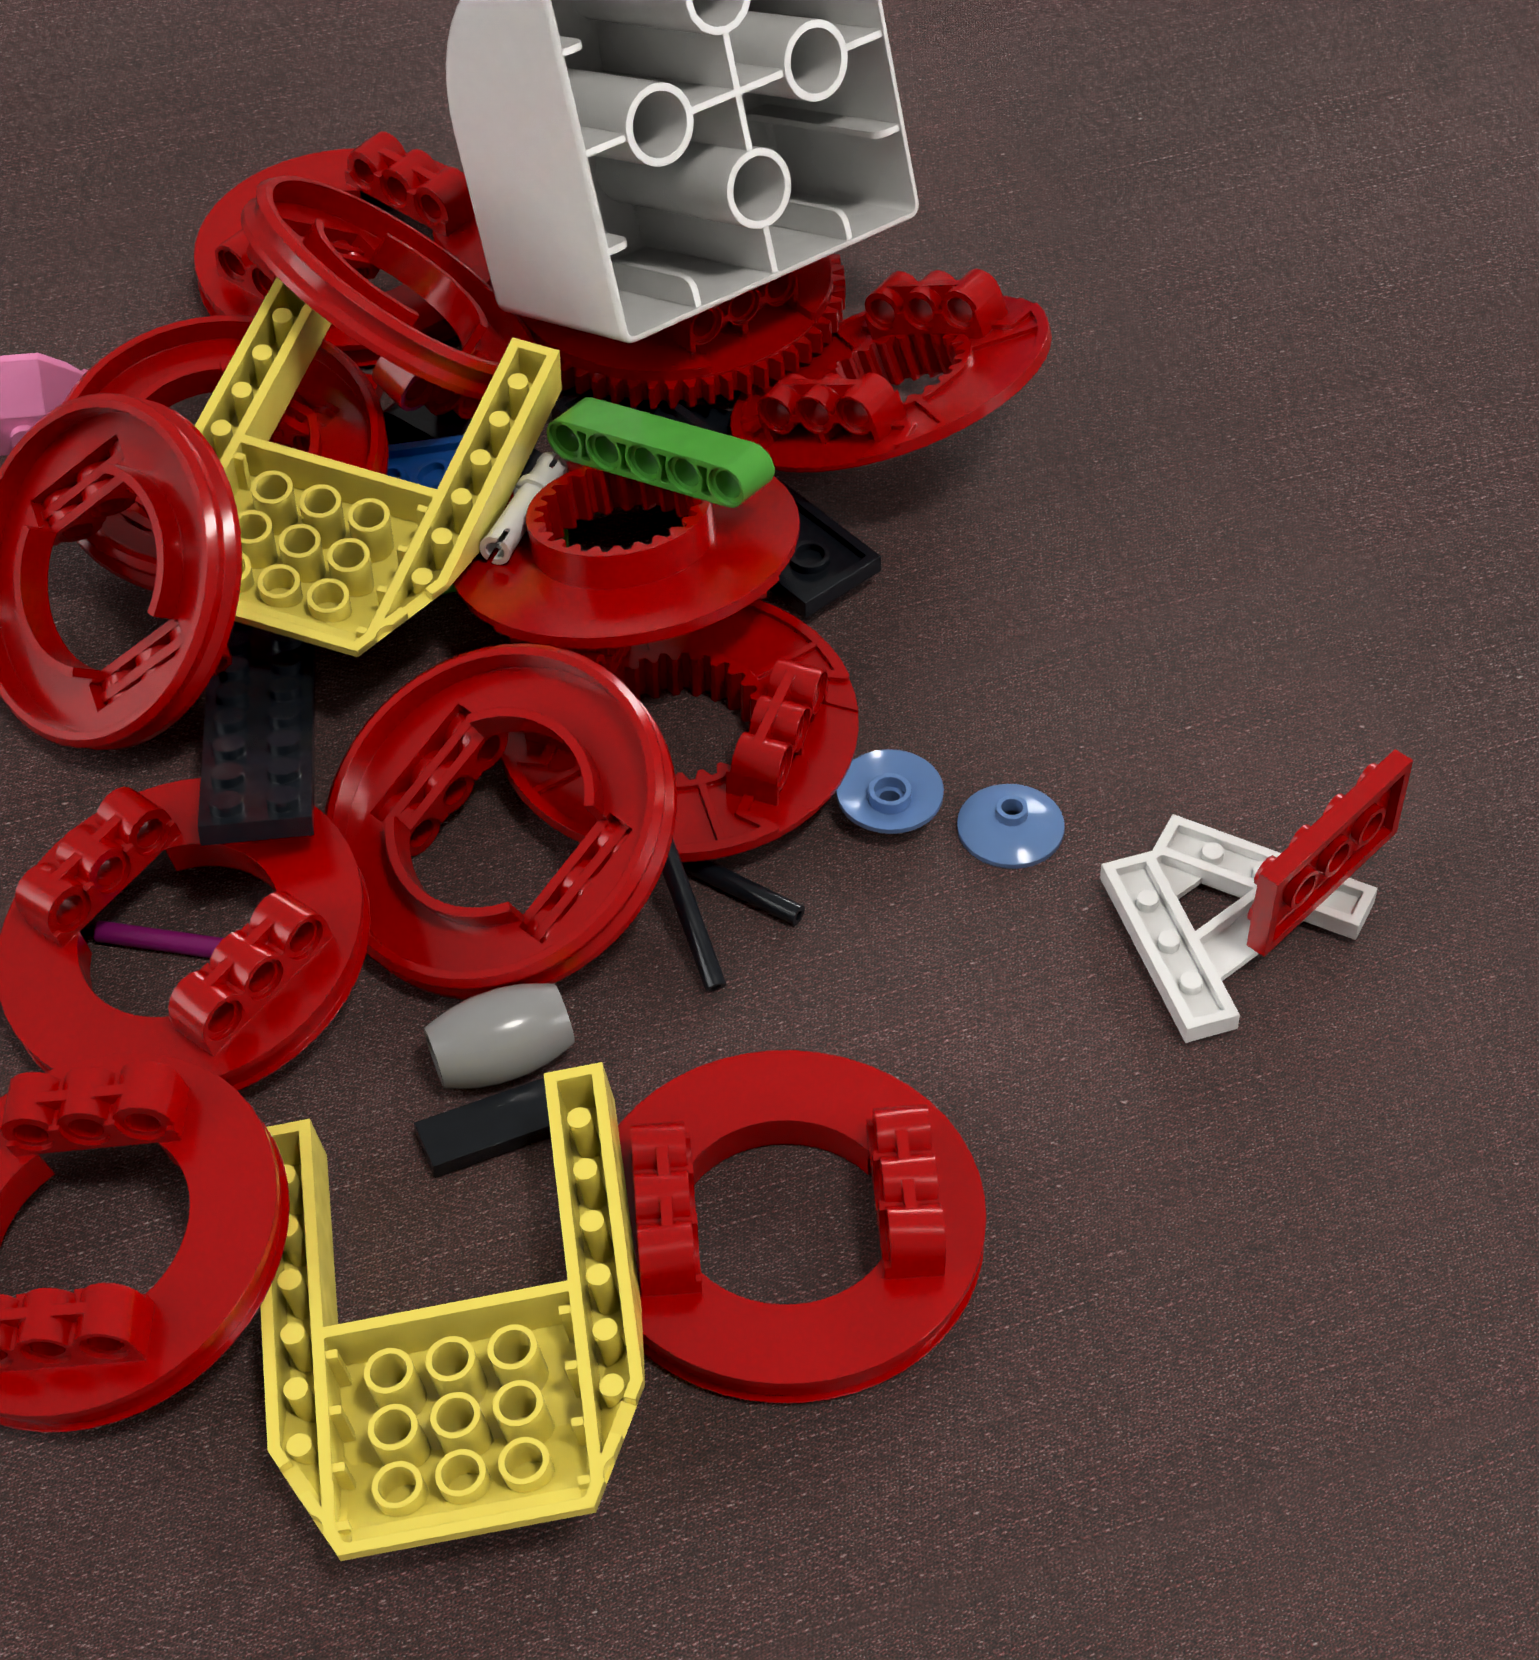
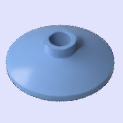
M894 749L871 751L853 759L846 776L836 790L839 807L847 818L864 829L885 834L909 832L927 824L938 813L944 795L942 779L934 766L918 755Z
M999 784L979 790L965 801L957 819L958 836L965 849L972 856L986 864L1006 869L1027 868L1047 860L1061 845L1065 828L1062 812L1050 797L1039 790L1019 784Z

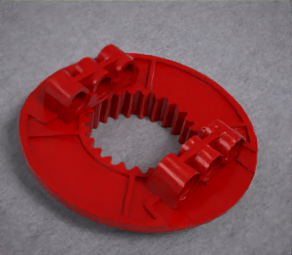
M934 270L921 281H917L906 272H893L866 298L864 304L865 311L838 322L839 330L832 332V341L830 343H823V352L821 354L812 353V362L810 364L799 362L800 371L794 373L785 370V376L780 381L769 377V388L764 389L752 384V394L746 395L742 392L731 414V432L733 437L751 441L762 446L772 458L775 470L803 473L842 470L904 455L942 440L970 426L1003 405L1019 392L1038 372L1049 353L1052 332L1048 318L1038 303H1032L1021 297L1014 298L1002 295L995 278L984 270H969L960 280H955L945 271ZM941 373L944 374L938 377V384L925 386V392L922 394L908 395L905 402H902L898 389L894 391L891 384L900 385L906 378H911L914 381L924 374H929L930 378H934Z
M569 461L566 462L568 473L547 484L530 502L526 513L527 531L513 551L509 561L502 565L492 563L499 551L498 548L493 550L487 560L479 552L454 581L453 586L469 610L483 621L494 626L496 632L509 636L511 644L525 641L559 648L604 649L641 645L670 639L712 625L735 614L755 600L767 598V591L779 581L780 573L788 565L795 553L800 533L798 507L791 493L776 477H773L769 483L741 505L729 508ZM512 492V494H511V496H510V499H509L507 505L509 504V502L511 501V499L514 497V493H513V492ZM635 505H642L644 510H650L654 506L660 505L662 512H668L676 508L677 516L683 517L681 519L683 527L669 528L670 536H653L652 543L648 545L639 541L634 542L631 549L627 550L616 545L608 552H602L599 546L582 551L580 544L566 547V541L559 539L565 536L563 528L574 529L577 527L576 520H592L593 513L601 512L606 515L611 514L615 507H621L624 511H630Z
M755 600L735 614L712 625L670 639L618 648H562L585 656L608 669L631 690L640 702L641 695L645 693L654 699L659 698L662 689H668L673 696L680 694L683 688H690L692 695L698 697L705 691L711 692L712 701L717 702L725 697L728 698V708L730 710L741 708V719L744 722L750 721L749 732H743L738 739L731 765L722 762L718 763L717 773L713 775L703 769L698 770L695 779L691 780L683 772H679L675 776L677 814L673 839L682 862L703 861L731 856L755 849L780 838L812 817L831 798L841 785L851 766L857 746L859 719L856 695L846 667L828 642L814 629L790 613L762 600ZM525 731L508 732V743L500 759L510 784L521 800L538 817L565 836L581 843L598 820L584 807L583 777L573 752L562 742L547 735Z

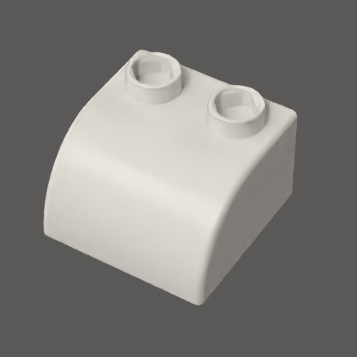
M460 0L450 26L446 54V85L449 111L495 299L498 306L505 312L626 343H634L914 217L918 211L919 200L881 0Z

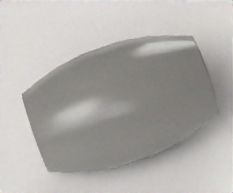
M551 983L517 984L484 992L451 1007L424 1028L427 1045L444 1089L482 1088L514 1080L549 1064L575 1043L573 1029L565 1004L557 986Z

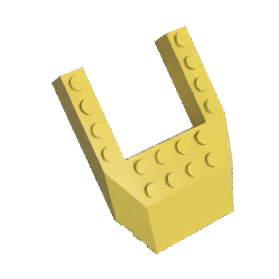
M276 277L195 424V427L203 434L219 458L231 485L237 506L242 543V577L234 621L359 657L448 590L480 552L479 545L481 540L488 534L503 513L562 390L560 350L512 337L438 488H430L269 442L331 326L329 321L314 311Z
M602 1062L544 1073L567 1280L338 1324L327 1154L310 1119L266 1127L276 1142L284 1163L290 1201L289 1225L283 1255L275 1278L264 1301L260 1305L267 1450L340 1561L597 1512L645 1387L641 1298L614 1096Z

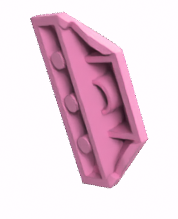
M41 353L0 356V456L9 455L15 445L34 424L56 407L62 405L72 388L88 370H79L67 362Z

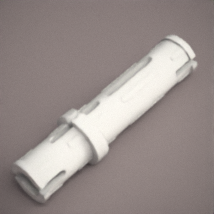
M542 453L530 474L523 475L516 483L513 490L514 497L488 534L480 542V553L486 560L493 550L498 548L499 551L492 563L502 565L509 561L513 551L527 531L526 513L534 496L547 484L568 473L567 463L562 457L551 468L549 465L555 458L556 453Z

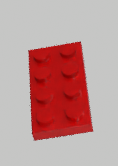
M1394 749L1379 764L1374 762L1369 764L1360 775L1356 785L1347 794L1339 793L1334 796L1325 808L1323 816L1312 826L1308 824L1303 825L1295 833L1286 850L1278 857L1269 856L1261 864L1254 877V884L1257 885L1255 900L1247 915L1248 920L1251 921L1246 944L1248 947L1265 957L1397 833L1413 764L1411 758Z

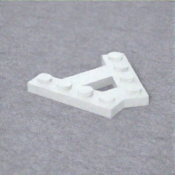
M1172 814L1152 851L1101 864L1100 879L1184 1042L1188 1043L1238 1029L1240 1014L1222 981L1259 954L1246 945L1251 922L1248 920L1247 915L1255 900L1257 885L1254 884V877L1261 864L1269 856L1278 857L1281 853ZM1348 878L1303 921L1356 940L1375 902L1378 888ZM1199 884L1207 885L1240 898L1196 931L1178 900Z

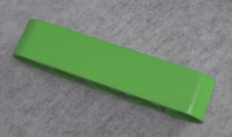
M592 397L582 399L550 422L547 427L549 444L560 457L568 461L729 508L741 505L769 483L775 474L772 458L762 446L754 442Z

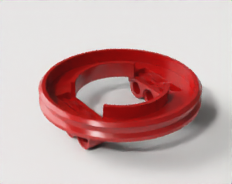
M385 131L378 132L357 148L329 150L303 155L275 164L252 175L231 189L214 205L204 219L195 241L194 263L202 302L209 315L255 316L273 282L248 258L247 248L249 241L241 225V213L245 205L256 197L257 186L262 181L280 176H296L333 186L363 199L362 192L426 225L432 229L433 241L455 256L492 287L464 173L457 168L433 160L423 150L413 149L406 153L397 138ZM405 284L385 292L418 312L419 318L413 325V328L441 343L457 334L448 321L432 305ZM332 324L324 337L325 340L348 355L359 368L375 366L380 358L379 355L361 345Z
M280 176L262 181L257 186L256 197L251 199L242 210L241 225L249 241L247 248L249 260L273 283L276 277H278L295 295L349 337L379 355L380 358L375 364L372 378L405 411H414L424 405L434 415H443L453 410L463 419L472 418L512 337L535 343L530 331L517 314L503 311L496 302L493 288L469 267L418 230L350 193L307 178ZM381 269L420 295L452 326L461 341L462 351L441 343L413 328V325L419 318L418 312L386 294L372 284L369 279H374Z
M215 315L196 317L173 322L138 335L116 347L95 363L75 384L63 404L72 399L90 394L113 393L143 398L170 407L175 403L196 395L209 392L212 394L255 316ZM323 339L271 439L281 444H288L294 448L297 446L299 450L387 475L389 449L385 418L380 400L372 384L356 363L338 347ZM137 496L135 502L128 509L115 515L106 516V521L103 522L102 528L97 533L76 542L94 561L115 576L136 586L153 591L157 564L154 532L147 511Z
M113 393L90 394L72 399L56 407L34 424L15 445L0 468V697L20 722L32 732L56 744L74 748L119 750L149 741L177 722L196 702L212 676L226 670L232 663L227 643L235 620L242 577V543L237 506L225 470L214 449L203 434L188 419L175 410L158 402ZM138 496L151 521L157 556L155 586L147 613L153 617L170 620L105 668L97 670L77 659L68 650L56 629L48 596V570L53 545L57 546L61 542L80 541L97 533L102 528L103 522L106 521V516L115 515L128 509Z
M531 643L502 644L462 653L443 661L419 674L386 700L365 723L343 757L332 782L324 814L338 827L348 842L365 880L371 913L370 938L366 953L389 972L410 985L443 997L466 1000L505 986L529 983H556L594 960L619 938L634 921L649 899L668 858L677 814V787L670 752L659 726L646 707L618 677L595 661L570 650ZM525 731L539 733L554 738L568 746L579 764L583 777L584 807L598 821L526 912L522 914L509 901L486 907H460L431 897L425 891L416 875L411 856L422 853L433 843L438 835L441 823L445 821L450 813L459 809L466 802L472 792L474 780L477 781L484 771L491 768L500 759L508 743V732Z
M201 778L166 783L140 792L124 786L109 793L101 802L95 814L69 831L42 857L37 865L24 874L18 883L15 897L3 923L0 934V1002L8 1022L28 1054L44 1072L86 1058L114 1053L162 1054L184 1059L202 1066L223 1078L236 1090L256 1083L281 1068L313 1042L334 1019L358 979L367 952L371 924L369 895L360 868L348 842L338 827L321 810L314 806V835L201 846L198 832ZM163 850H166L176 871L201 866L231 867L253 874L275 891L258 904L252 914L250 924L247 923L241 930L230 933L220 941L213 951L210 963H206L200 970L189 973L178 983L169 999L168 1011L170 1016L146 1017L126 1013L113 1008L94 993L90 975L92 952L80 931Z
M770 1050L745 1053L696 1067L672 1079L636 1105L618 1125L641 1298L644 1354L672 1374L698 1387L748 1401L806 1403L829 1400L873 1387L905 1371L927 1355L943 1340L957 1323L968 1305L978 1282L984 1253L986 1206L981 1177L970 1150L948 1118L930 1100L891 1074L868 1064L821 1052ZM794 1144L832 1152L855 1164L867 1175L870 1173L872 1175L882 1258L862 1280L850 1288L825 1299L800 1304H771L738 1296L720 1287L701 1272L694 1185L700 1178L723 1160L740 1152L761 1146Z
M137 1052L90 1057L65 1064L45 1073L25 1072L11 1078L8 1093L0 1097V1247L10 1223L21 1206L43 1183L55 1175L40 1154L158 1143L172 1162L180 1167L184 1173L189 1191L190 1208L186 1232L174 1260L158 1282L146 1294H141L131 1287L116 1283L91 1284L86 1288L74 1289V1293L58 1288H38L27 1293L16 1294V1298L0 1294V1425L34 1432H70L118 1422L141 1413L168 1399L210 1368L233 1345L254 1317L275 1278L285 1247L290 1210L288 1180L276 1142L265 1124L259 1119L252 1106L238 1090L220 1076L184 1059L162 1054Z

